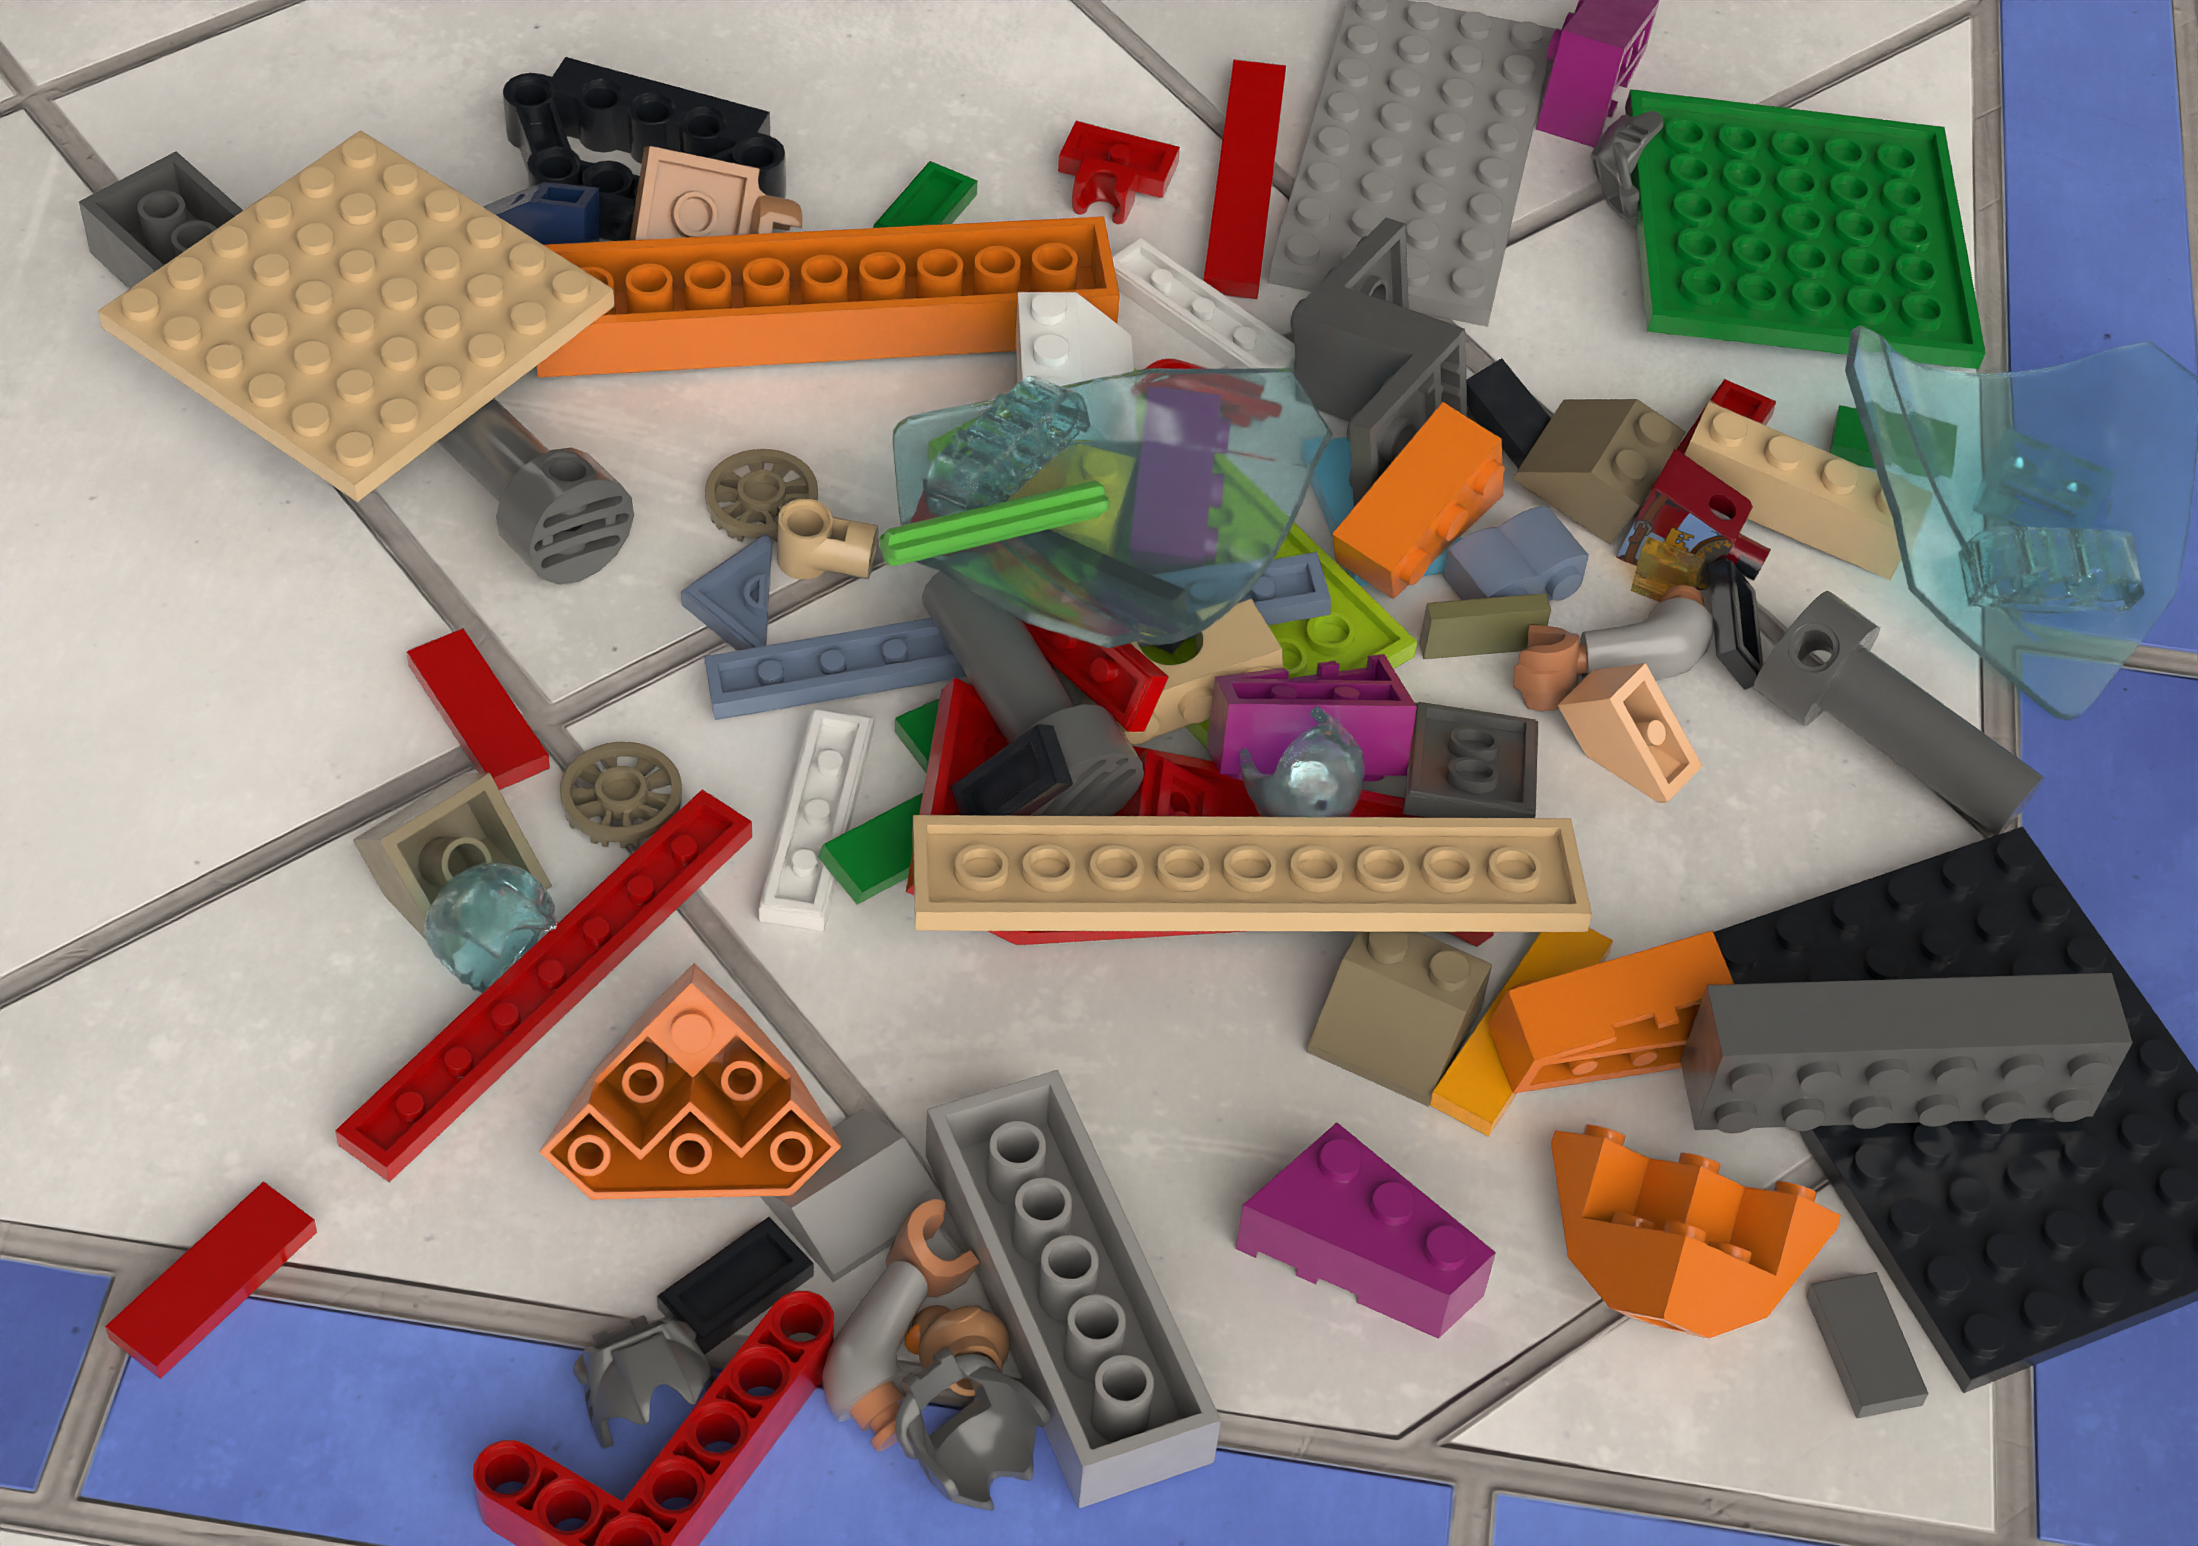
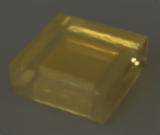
M1648 537L1640 552L1631 591L1660 602L1662 594L1673 586L1687 585L1697 589L1705 559Z

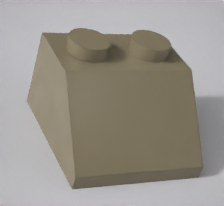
M1564 399L1512 479L1611 545L1643 504L1673 450H1676L1686 431L1638 399Z
M490 773L460 774L353 839L384 896L439 955H445L552 887Z
M1358 932L1342 959L1308 1043L1307 1053L1429 1107L1432 1092L1453 1063L1481 1012L1492 964L1420 932Z

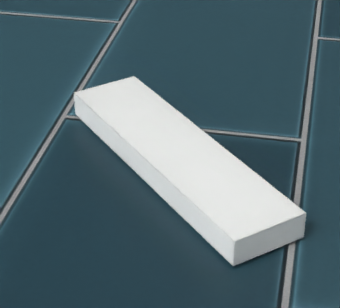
M1141 237L1112 256L1120 292L1245 380L1264 385L1267 388L1265 394H1268L1294 375L1296 357L1295 344Z
M811 709L759 905L760 922L824 931L837 880L818 858V855L824 843L848 832L850 829L874 732V718Z

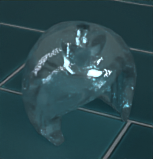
M1317 706L1310 712V715L1319 725L1301 733L1290 744L1280 759L1273 775L1261 774L1246 748L1240 752L1242 781L1250 800L1254 803L1261 817H1349L1355 809L1362 792V779L1365 775L1363 752L1347 729Z
M501 862L477 864L453 877L439 892L427 911L424 921V937L434 956L440 960L441 964L452 975L456 976L462 984L469 985L473 991L483 993L537 943L541 932L555 930L558 923L554 914L555 904L539 880L524 869Z

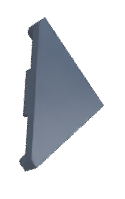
M764 534L681 591L682 606L735 650L766 646L772 557L771 538Z

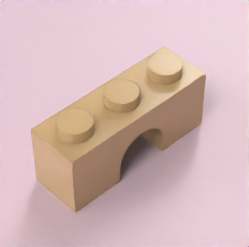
M1252 599L1194 618L1197 655L1191 660L1177 665H1163L1152 661L1169 678L1145 732H1128L1118 723L1131 745L1142 744L1162 734L1209 719L1215 677L1283 668L1282 648ZM1136 639L1129 641L1144 655ZM1081 691L1083 704L1097 705Z

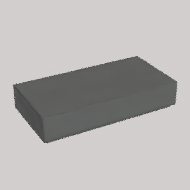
M1877 1272L1811 1284L1806 1297L1856 1418L1923 1406L1929 1393Z

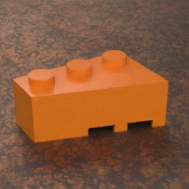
M1442 402L1332 533L1336 562L1392 599L1396 598L1408 585L1416 584L1425 574L1429 565L1504 496L1503 474L1505 467L1502 465V439Z
M1708 931L1541 981H1527L1515 985L1507 990L1487 1025L1513 1094L1680 1069V1059L1707 985L1734 984L1713 931Z

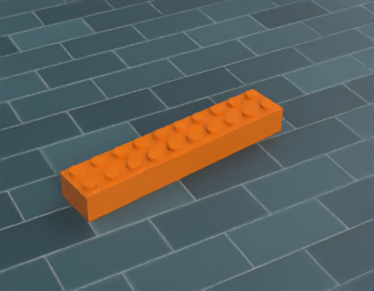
M1104 216L544 245L611 287L614 293V307L537 365L538 378L1016 351L1018 292H1077L1118 324L1120 294Z

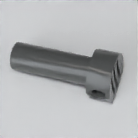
M495 398L437 441L499 502L496 514L499 535L543 580L559 585L580 582L605 567L618 554L627 540L634 518L632 497L624 487L586 452L572 447L549 450Z
M966 559L944 567L931 578L922 594L923 605L1008 745L1037 724L1054 726L1074 785L1029 816H1113L1137 792L1144 776L1141 759L1113 715L1100 705L1081 704L1076 706L987 564L978 559Z
M1826 590L1816 597L1793 622L1774 647L1755 680L1754 690L1803 726H1808L1825 710L1994 835L2004 833L2034 796L2045 777L1870 650L1879 635L1881 627L1831 591ZM1816 650L1832 654L1825 664L1817 667L1802 663L1810 652Z

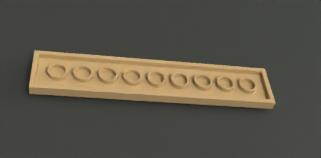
M913 815L915 931L1588 932L1592 915L1571 818Z

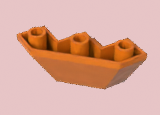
M693 963L642 1014L594 1070L540 1148L539 1153L591 1200L790 1196L841 1148V1141L791 1063L746 1011Z
M1587 1124L1583 1134L1554 1131L1551 1147L1568 1258L1610 1309L1638 1321L1678 1333L1712 1338L1765 1319L1771 1314L1838 1228L1841 1215L1815 1203L1817 1192L1807 1187L1785 1181H1776L1774 1191L1745 1187L1719 1175L1721 1164L1712 1159L1691 1153H1680L1678 1162L1651 1159L1624 1147L1625 1135L1601 1126Z

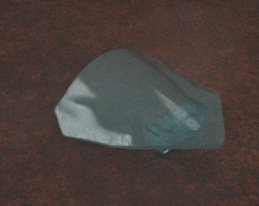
M1863 326L1851 329L1845 373L1893 518L1908 589L1958 638L2041 708L2055 718L2063 720L2078 718L2092 705L2128 660L2176 595L2190 527L2198 453V377L2152 341L2112 348L2079 360L2050 367L2009 373L1984 374L1952 372L1922 365L1894 350L1883 336Z
M1148 368L1063 386L1037 376H1028L1021 380L1006 395L1000 393L993 400L912 415L896 425L893 430L892 442L900 524L902 526L1086 482H1099L1104 486L1105 495L1109 499V508L1098 518L914 562L941 571L962 586L1031 625L1106 648L1135 641L1151 645L1175 643L1196 635L1221 619L1251 590L1277 554L1303 504L1314 469L1333 433L1291 368Z

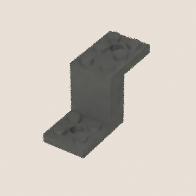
M1386 217L1368 236L1360 239L1356 248L1337 267H1333L1328 272L1325 279L1306 299H1302L1297 303L1292 312L1290 323L1291 329L1294 332L1296 357L1294 374L1297 377L1298 402L1349 421L1347 439L1351 447L1352 465L1349 483L1353 488L1354 507L1442 402L1467 417L1465 328L1409 309L1406 224Z

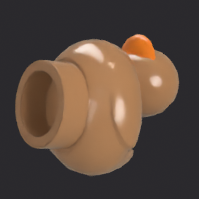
M934 1305L924 1308L914 1317L912 1328L905 1337V1346L911 1353L919 1355L920 1365L923 1369L934 1361L933 1355L944 1347L954 1357L964 1354H978L987 1357L995 1362L1002 1372V1367L1008 1358L1010 1350L1009 1331L1004 1322L993 1313L983 1310L978 1305L964 1306L954 1310H950L945 1306ZM962 1378L948 1387L960 1395L975 1396V1391L969 1378Z

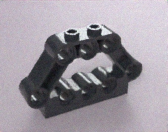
M568 57L564 58L552 77L538 73H525L511 78L504 85L503 101L507 137L513 146L520 149L528 172L529 187L542 182L599 188L600 238L611 241L630 240L640 176L632 174V171L626 165L617 161L607 160L591 163L580 160V157L571 150L567 136L579 139L585 148L594 152L605 153L620 150L631 153V157L640 164H642L644 147L653 146L760 169L758 176L759 189L766 195L780 198L786 197V154L784 146L776 138L770 136L769 111Z

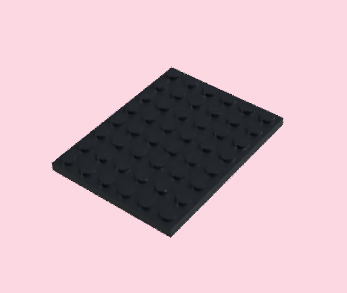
M2023 826L1713 932L1734 984L2112 973L2133 1043L2093 1116L2084 1117L2072 1122H2060L2054 1118L2019 1119L2007 1124H1993L1987 1120L1953 1121L1936 1127L1925 1126L1920 1122L1888 1123L1872 1129H1861L1854 1125L1818 1126L1807 1131H1799L1963 1393L2198 1301V1072Z

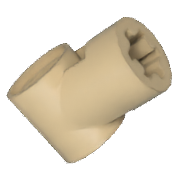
M813 499L790 501L779 512L777 564L786 575L796 579L809 580L819 577L826 571L869 579L877 549L879 526L833 517L828 507Z

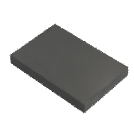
M1415 702L1417 709L1407 769L1403 814L1427 818H1535L1538 721L1536 719Z

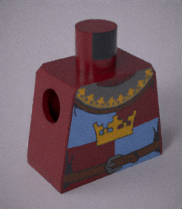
M1674 449L1618 551L1616 558L1701 591L1709 587L1708 564L1727 557L1743 576L1754 581L1771 549L1740 533L1753 508L1750 499L1683 453Z

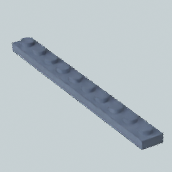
M1317 552L1155 579L1186 593V639L1195 638L1194 618L1249 599L1253 600L1267 625L1330 615L1331 598ZM931 618L704 656L715 720L952 680L954 677H967ZM1113 628L1128 642L1135 639L1132 636ZM1136 639V641H1137V643H1138V645H1139L1140 647H1145V646H1150V645H1151V644H1148V643H1146V642H1141V641H1139V640Z

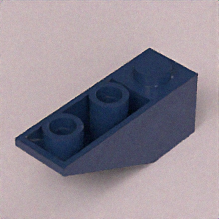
M542 182L482 206L542 245L600 242L599 188Z

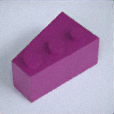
M1337 1122L1243 1204L1235 1248L1256 1258L1258 1252H1261L1297 1268V1277L1313 1284H1317L1320 1278L1358 1295L1357 1303L1438 1339L1484 1296L1496 1254L1493 1249Z

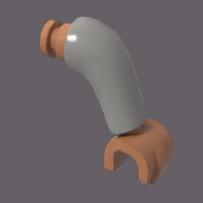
M1676 585L1667 589L1662 594L1660 603L1651 610L1648 618L1639 623L1584 631L1581 634V638L1578 634L1570 633L1562 628L1529 625L1528 648L1521 651L1519 663L1514 666L1513 687L1521 691L1528 709L1554 711L1559 709L1558 704L1578 685V675L1581 674L1583 680L1592 670L1646 663L1655 681L1675 677L1690 671L1707 652L1714 633L1712 616L1705 608L1704 598L1698 590L1687 585Z
M939 1199L922 1203L906 1217L887 1255L885 1271L845 1322L827 1353L821 1378L827 1405L838 1421L843 1422L853 1418L862 1431L871 1429L875 1436L870 1443L877 1452L883 1451L898 1442L895 1430L896 1416L899 1406L905 1397L896 1386L904 1375L897 1363V1351L912 1320L926 1297L937 1298L964 1285L980 1263L971 1250L954 1260L945 1261L939 1259L929 1249L925 1240L934 1237L945 1218L946 1203Z

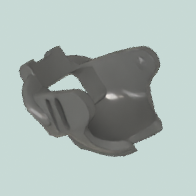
M1649 111L1634 117H1629L1627 114L1622 115L1607 128L1590 155L1593 172L1601 184L1604 198L1608 205L1629 226H1637L1636 219L1639 190L1632 184L1631 173L1645 146L1664 126L1661 114L1656 111Z
M642 1315L630 1320L631 1324L610 1333L604 1330L592 1335L594 1344L585 1348L584 1352L578 1357L573 1373L578 1382L584 1385L589 1418L602 1449L613 1446L608 1428V1420L611 1417H622L638 1425H645L649 1422L650 1399L654 1389L659 1385L666 1384L678 1392L687 1403L694 1405L699 1401L703 1386L707 1392L716 1380L708 1360L694 1342L697 1333L686 1322L674 1320L670 1317L648 1322L646 1317Z
M943 1347L933 1355L934 1361L917 1375L911 1372L900 1382L907 1395L900 1404L896 1416L895 1430L897 1440L908 1458L918 1459L922 1470L931 1484L948 1500L992 1511L994 1510V1503L990 1497V1484L994 1479L1000 1476L1014 1477L1026 1481L1032 1479L1037 1426L1044 1427L1051 1421V1417L1043 1403L1028 1388L1017 1380L1002 1374L996 1363L989 1358L978 1354H964L954 1357L947 1348ZM962 1378H969L975 1391L974 1400L931 1435H928L921 1410L950 1385Z

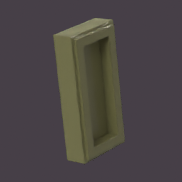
M1547 594L1427 603L1419 641L1423 660L1519 652L1528 648L1529 625L1548 626L1551 607Z

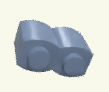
M1539 506L1515 515L1499 527L1485 528L1457 541L1448 548L1443 576L1462 600L1546 593L1548 601L1553 599L1561 601L1570 597L1581 586L1589 554L1549 506Z

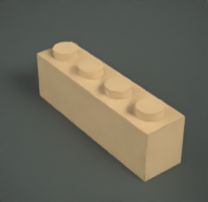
M1711 400L1708 402L1685 452V455L1750 499L1753 508L1747 519L1891 580L1915 535L1930 497L1925 493L1725 409Z

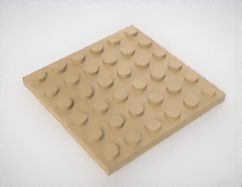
M360 130L98 310L104 330L344 494L359 502L614 307V293L611 287Z

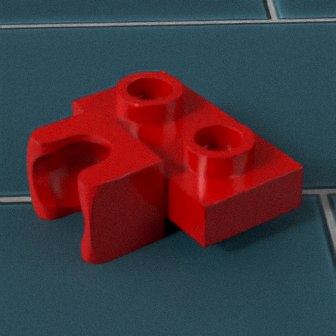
M1075 121L1059 154L1058 172L1075 176L1072 191L1073 211L1078 215H1082L1087 212L1091 204L1099 201L1107 202L1114 208L1112 214L1113 223L1118 225L1125 223L1135 202L1136 192L1159 198L1164 197L1179 162L1180 147Z

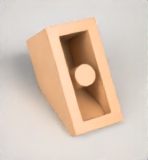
M1646 663L1592 670L1558 704L1560 711L1588 758L1658 803L1668 802L1703 766Z

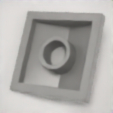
M861 1109L832 1128L841 1141V1148L793 1195L760 1196L833 1283L891 1246L906 1217L922 1203L933 1199L945 1201L905 1136L864 1109Z

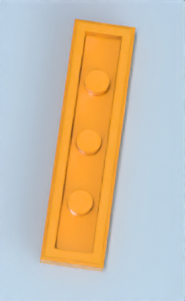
M1588 928V932H1540L1432 1092L1430 1106L1489 1137L1517 1095V1093L1513 1094L1487 1025L1505 993L1510 988L1523 982L1541 981L1602 963L1610 953L1613 940L1591 928Z

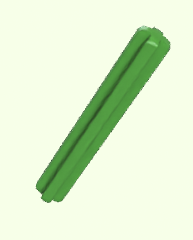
M1096 481L1086 482L889 528L879 537V547L884 561L888 565H902L1098 518L1103 512L1108 510L1109 499L1105 495L1104 486Z

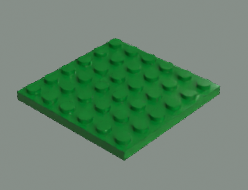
M1630 89L1625 104V113L1629 117L1639 116L1649 111H1656L1661 114L1664 122L1663 128L1643 149L1631 173L1632 184L1639 190L1636 225L1647 332L1979 369L1986 352L1945 127Z

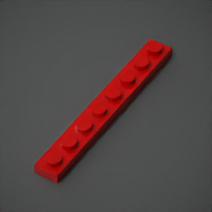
M702 789L342 1123L335 1130L338 1146L390 1183L752 838V821Z

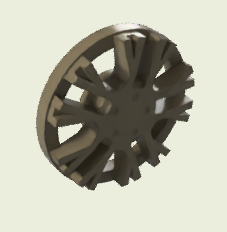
M752 449L726 458L712 470L705 486L706 505L711 515V521L716 523V527L719 530L722 528L728 530L730 538L733 539L736 536L737 541L743 542L744 537L760 538L766 534L771 538V544L772 540L778 543V522H775L773 517L778 516L779 518V512L782 507L790 501L797 499H813L818 501V484L810 467L794 455L773 449ZM765 463L774 464L772 471L764 470ZM748 465L751 470L750 473L742 478L733 472V470ZM790 470L800 476L790 482H784L783 480ZM718 502H732L734 504L721 508ZM756 521H760V522H762V523H764V524H752V523H754V522H756Z
M635 742L606 743L585 751L568 766L560 786L561 804L566 820L569 821V826L572 829L577 828L589 835L591 843L597 844L601 842L602 846L608 847L610 841L620 842L621 848H627V844H632L633 847L639 846V839L653 835L680 810L682 781L674 763L659 750ZM617 757L639 758L635 768L617 766ZM600 761L606 770L601 773L594 763ZM656 766L659 768L657 771H655L654 773L650 774L648 777L645 778V776L648 773H650ZM580 777L594 784L595 787L579 788L573 787L576 779ZM671 785L672 788L671 794L651 792L654 789ZM595 816L604 817L599 824L590 820V818ZM637 818L645 820V822L637 825H632L631 823ZM613 820H623L622 827H612Z

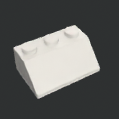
M1018 292L1015 345L1022 469H1032L1079 446L1139 459L1138 469H1140L1142 458L1137 400L1133 398L1135 372L1131 334L1077 292Z

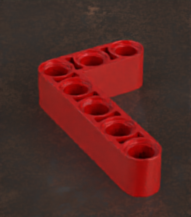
M794 1291L783 1295L776 1301L623 1501L528 1444L517 1440H501L489 1445L479 1453L473 1465L475 1493L483 1523L493 1532L516 1546H699L822 1381L821 1378L828 1349L834 1341V1312L829 1302L821 1295L810 1291ZM797 1333H809L816 1336L808 1341H794L788 1338ZM758 1386H766L775 1390L772 1394L766 1396H754L747 1393L750 1389ZM716 1441H725L734 1445L731 1449L724 1452H711L704 1449L708 1444ZM507 1482L525 1484L519 1491L511 1494H501L494 1491L501 1484ZM674 1497H683L692 1501L691 1504L680 1510H669L660 1506L664 1501ZM568 1518H579L586 1521L581 1528L573 1531H562L554 1528L560 1521Z

